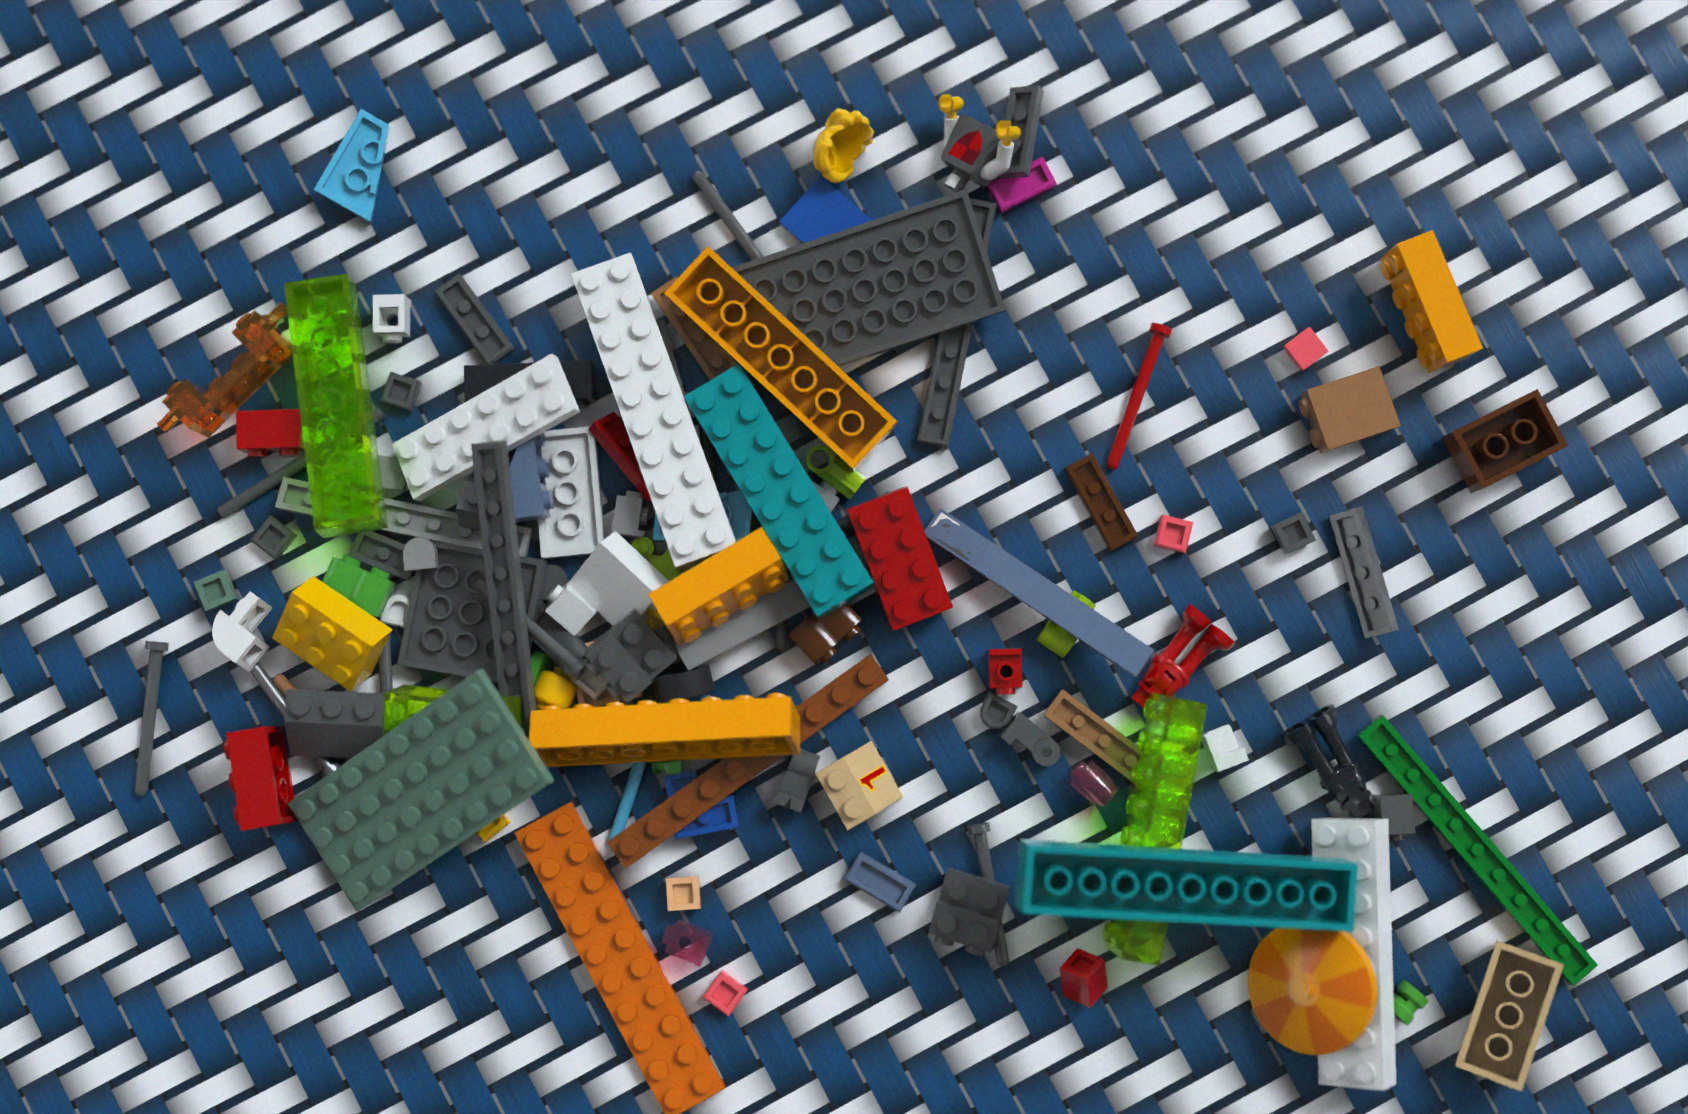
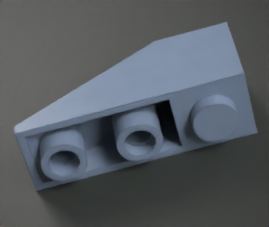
M544 432L518 446L509 467L516 523L551 518L550 509L554 508V501L551 490H547L545 478L550 476L547 459L542 457L541 446H545Z

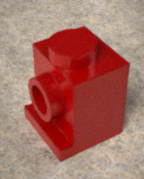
M1022 648L987 650L988 689L996 688V695L1015 694V688H1022ZM1004 665L1009 666L1012 670V674L1008 678H1004L1000 674V669Z

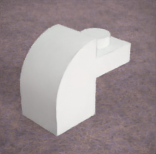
M251 591L237 603L235 610L230 616L220 610L215 617L212 627L213 641L218 650L248 672L252 670L270 647L254 635L253 632L272 609L270 605Z

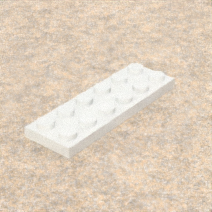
M551 353L394 442L392 445L412 498L421 501L474 471L471 444L507 441V450L509 452L576 415L580 410L558 357Z

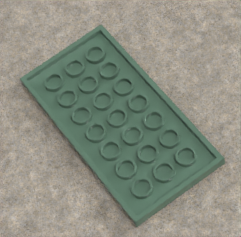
M480 669L287 804L352 906L358 912L555 780L484 670Z

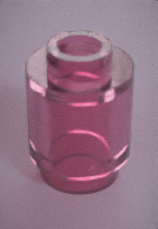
M1092 760L1087 764L1081 761L1070 773V776L1073 777L1070 784L1093 805L1097 803L1102 808L1118 791V788L1113 784L1114 780Z

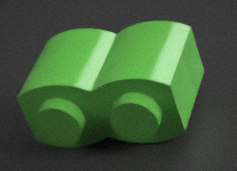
M345 554L342 559L332 557L322 582L372 616L381 618L385 605L396 586V582L389 579L391 573L374 566L370 572L360 567L362 561Z

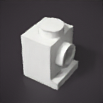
M405 294L373 295V333L378 337H383V342L401 343L402 337H410L411 300ZM393 317H398V325L390 326V320Z

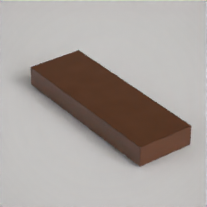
M1093 453L1064 468L1109 552L1138 537L1135 528Z

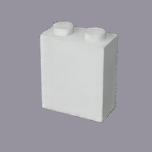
M615 531L599 543L568 584L614 626L634 608L648 622L651 618L647 614L649 610H657L648 594L668 583L669 580Z

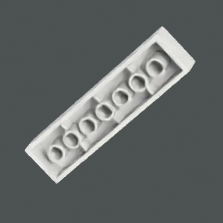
M1329 817L1311 819L1312 856L1344 858L1358 864L1353 931L1346 932L1360 944L1367 954L1375 972L1378 991L1376 1010L1364 1034L1356 1042L1342 1050L1318 1055V1083L1320 1085L1383 1091L1396 1085L1388 819Z

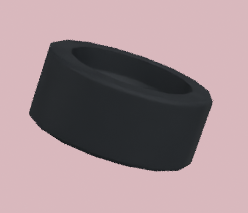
M709 665L698 666L690 671L685 669L653 678L651 683L654 699L657 704L669 703L672 699L692 698L709 693L715 689Z

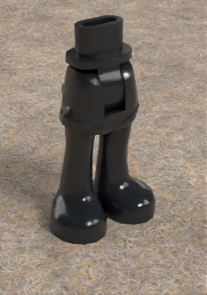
M1327 705L1312 713L1308 720L1322 736L1338 764L1331 765L1312 727L1307 721L1296 723L1281 733V737L1288 745L1299 746L1303 749L1320 777L1319 783L1322 789L1327 790L1340 804L1341 810H1347L1351 818H1361L1375 809L1369 798L1372 793L1366 787L1360 771L1361 765L1352 758L1339 735L1336 726L1338 719L1337 710L1334 705Z

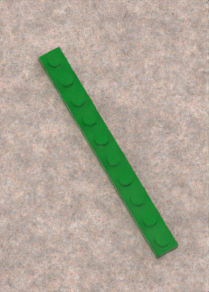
M1379 715L1356 735L1403 792L1413 794L1415 806L1547 959L1564 964L1561 976L1569 985L1575 986L1598 966L1384 715Z

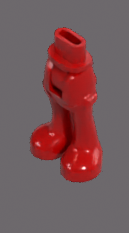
M1191 604L1182 613L1183 624L1169 645L1159 655H1155L1152 658V663L1142 681L1137 683L1140 687L1131 696L1149 714L1158 704L1164 705L1165 702L1162 699L1167 700L1180 689L1186 688L1189 684L1188 679L1207 655L1214 650L1228 651L1235 644L1225 632L1217 626L1210 624L1211 621ZM1206 628L1191 651L1179 664H1176L1174 661L1198 633Z

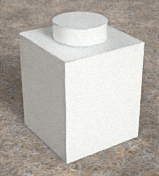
M568 582L563 587L559 584L556 585L546 597L549 602L545 612L574 636L596 614V610Z

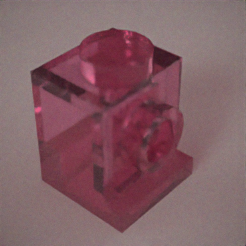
M678 919L674 926L668 924L661 943L667 945L665 953L701 967L714 932ZM688 937L691 940V946L689 948H682L679 943L680 938Z

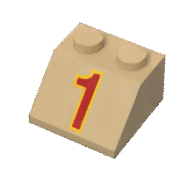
M872 741L815 773L847 830L903 797Z

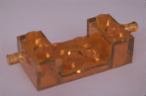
M279 302L268 315H261L255 310L251 314L243 315L236 323L237 328L231 333L249 351L236 357L231 363V369L223 377L219 376L209 384V391L187 379L173 384L168 389L167 396L162 400L170 411L157 422V425L168 433L181 420L189 429L210 438L299 350L277 327V323L290 310L282 302Z

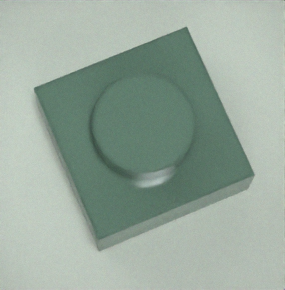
M227 570L218 571L194 582L206 612H211L239 600Z

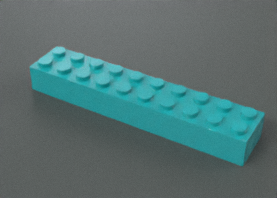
M1019 839L1014 907L1023 914L1353 931L1358 864L1344 858Z

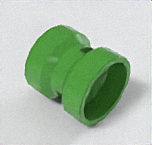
M1403 979L1397 985V992L1394 994V1016L1408 1026L1414 1020V1013L1418 1009H1423L1429 1000Z

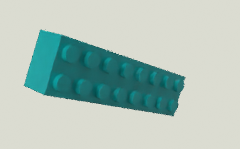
M740 364L735 365L685 395L684 398L818 619H822L873 588L874 582Z

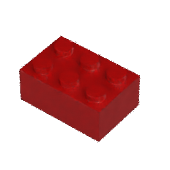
M263 726L226 733L227 740L224 742V752L226 758L231 762L232 773L229 774V786L231 791L235 792L237 805L234 806L233 813L236 824L240 825V830L244 831L298 821L287 804L295 797L284 726Z

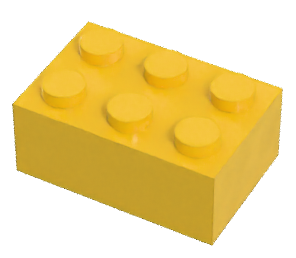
M312 576L291 592L272 639L352 692L372 674L393 629Z

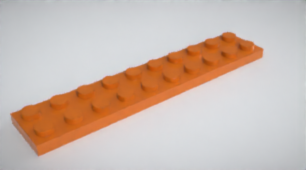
M573 801L515 832L514 834L664 1114H681L725 1089V1083Z

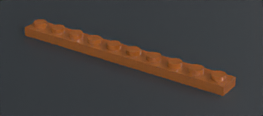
M871 654L796 707L800 716V744L889 680ZM784 755L722 759L613 837L607 844L625 869Z

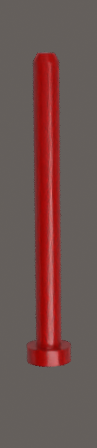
M1151 323L1149 332L1152 333V337L1107 460V468L1116 470L1119 467L1164 338H1170L1172 329L1168 326Z

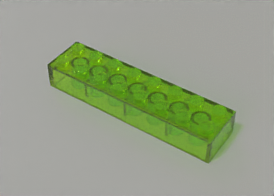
M348 273L284 283L314 530L323 538L388 528L357 286Z
M1152 692L1150 699L1146 700L1144 705V717L1147 718L1145 730L1140 732L1138 738V749L1141 752L1139 763L1136 762L1132 771V781L1135 782L1133 795L1130 794L1127 799L1126 812L1129 814L1127 827L1124 826L1121 832V845L1181 849L1207 703ZM1110 918V922L1104 926L1103 941L1106 942L1105 946L1122 960L1160 966L1168 921Z

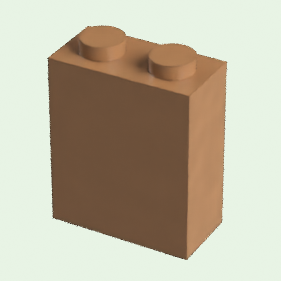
M1380 366L1307 389L1300 394V411L1303 417L1308 418L1312 428L1309 431L1311 442L1315 448H1319L1321 454L1393 431L1401 426Z

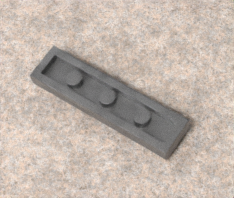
M1363 506L1330 515L1329 518L1364 637L1369 638L1399 630Z

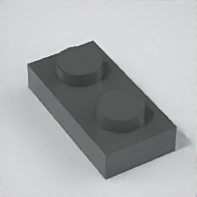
M360 527L348 556L410 581L414 572L404 571V544Z

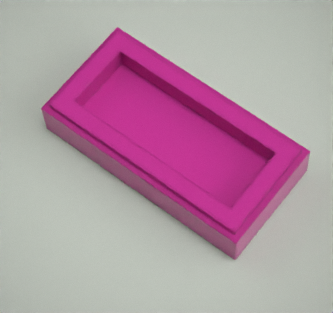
M1041 157L1032 162L1029 177L998 178L990 182L986 187L994 203H997L996 207L1001 214L1055 188L1057 183L1044 158Z

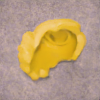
M838 108L827 119L824 130L819 133L815 140L813 164L829 182L840 183L853 173V163L862 152H865L866 146L873 143L874 130L870 127L868 118L862 116L860 111L849 113L847 110Z

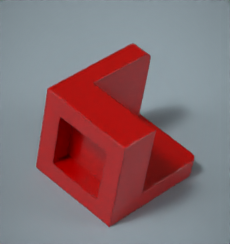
M1079 948L1059 968L1063 995L1089 1008L1094 1005L1108 987L1105 959Z

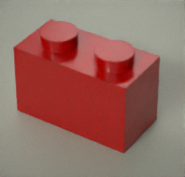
M301 409L236 411V449L247 453L248 458H267V453L279 452L280 457H298L299 452L309 451V414Z

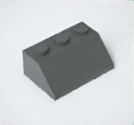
M286 689L284 725L290 754L292 756L353 758L391 731L393 695Z

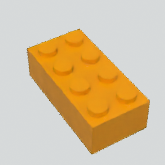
M1433 230L1397 243L1380 258L1382 262L1380 264L1382 275L1385 280L1390 281L1394 290L1392 293L1393 301L1399 310L1402 309L1405 316L1406 332L1411 339L1414 338L1418 347L1417 358L1422 367H1426L1429 374L1463 361L1483 349Z
M761 527L648 595L674 639L680 645L684 642L690 643L701 636L702 631L711 626L716 627L725 623L729 619V615L737 610H746L752 607L757 602V599L764 594L779 591L784 587L785 582L790 579L781 557Z

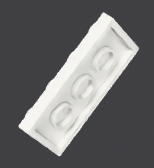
M590 426L544 432L545 446H541L542 457L547 459L550 476L545 479L547 490H551L553 495L554 508L550 509L551 518L538 520L542 559L591 555L599 543L605 539L596 438L588 430Z

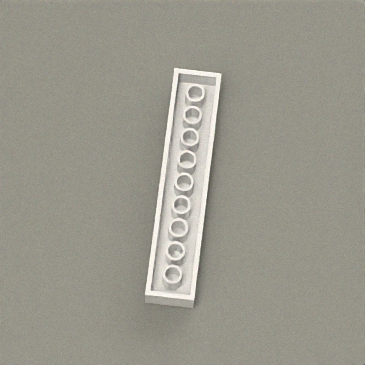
M630 252L571 273L675 568L679 574H682L734 544L736 540L632 253Z

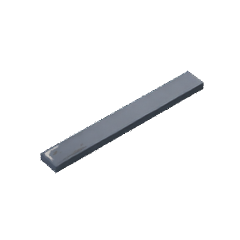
M940 508L925 529L928 540L1133 677L1137 678L1154 653V649Z

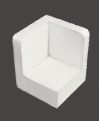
M1224 725L1199 735L1213 771L1220 772L1249 760L1245 749L1239 748L1230 725Z

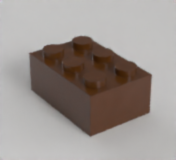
M1538 389L1441 437L1470 493L1482 490L1568 446Z

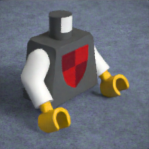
M950 94L941 95L938 105L942 112L947 113V116L944 117V142L941 160L952 170L944 185L955 193L962 191L969 180L985 187L994 178L1010 168L1012 156L1019 149L1012 140L1018 139L1021 131L1018 126H1011L1010 120L999 121L994 129L963 113L958 116L957 112L964 105L962 98L959 96L951 97Z

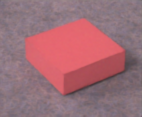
M1310 326L1282 347L1301 372L1329 352Z
M1162 514L1153 546L1185 554L1193 522Z
M722 969L703 995V998L729 1016L748 988Z

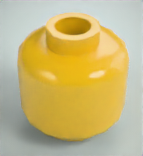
M555 666L553 672L543 670L534 685L537 709L541 710L543 706H558L561 709L570 708L576 695L577 685L570 680L571 677L561 668Z

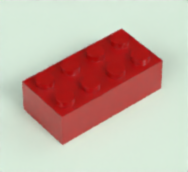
M901 487L844 509L869 576L874 582L875 592L891 630H897L953 608L908 487Z

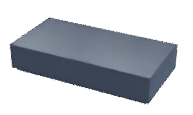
M861 851L844 878L847 882L899 913L916 886L914 882Z

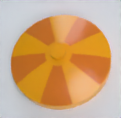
M1278 927L1260 942L1249 966L1248 991L1258 1020L1276 1041L1293 1051L1308 1055H1325L1342 1050L1356 1042L1367 1030L1373 1019L1378 993L1375 972L1364 949L1346 931Z

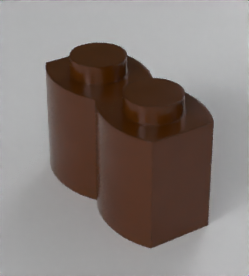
M846 603L820 620L813 612L789 634V637L815 665L819 661L826 664L838 652L834 647L840 641L845 639L848 643L861 631L858 625L862 622V619Z

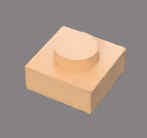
M699 875L666 878L668 911L701 909Z

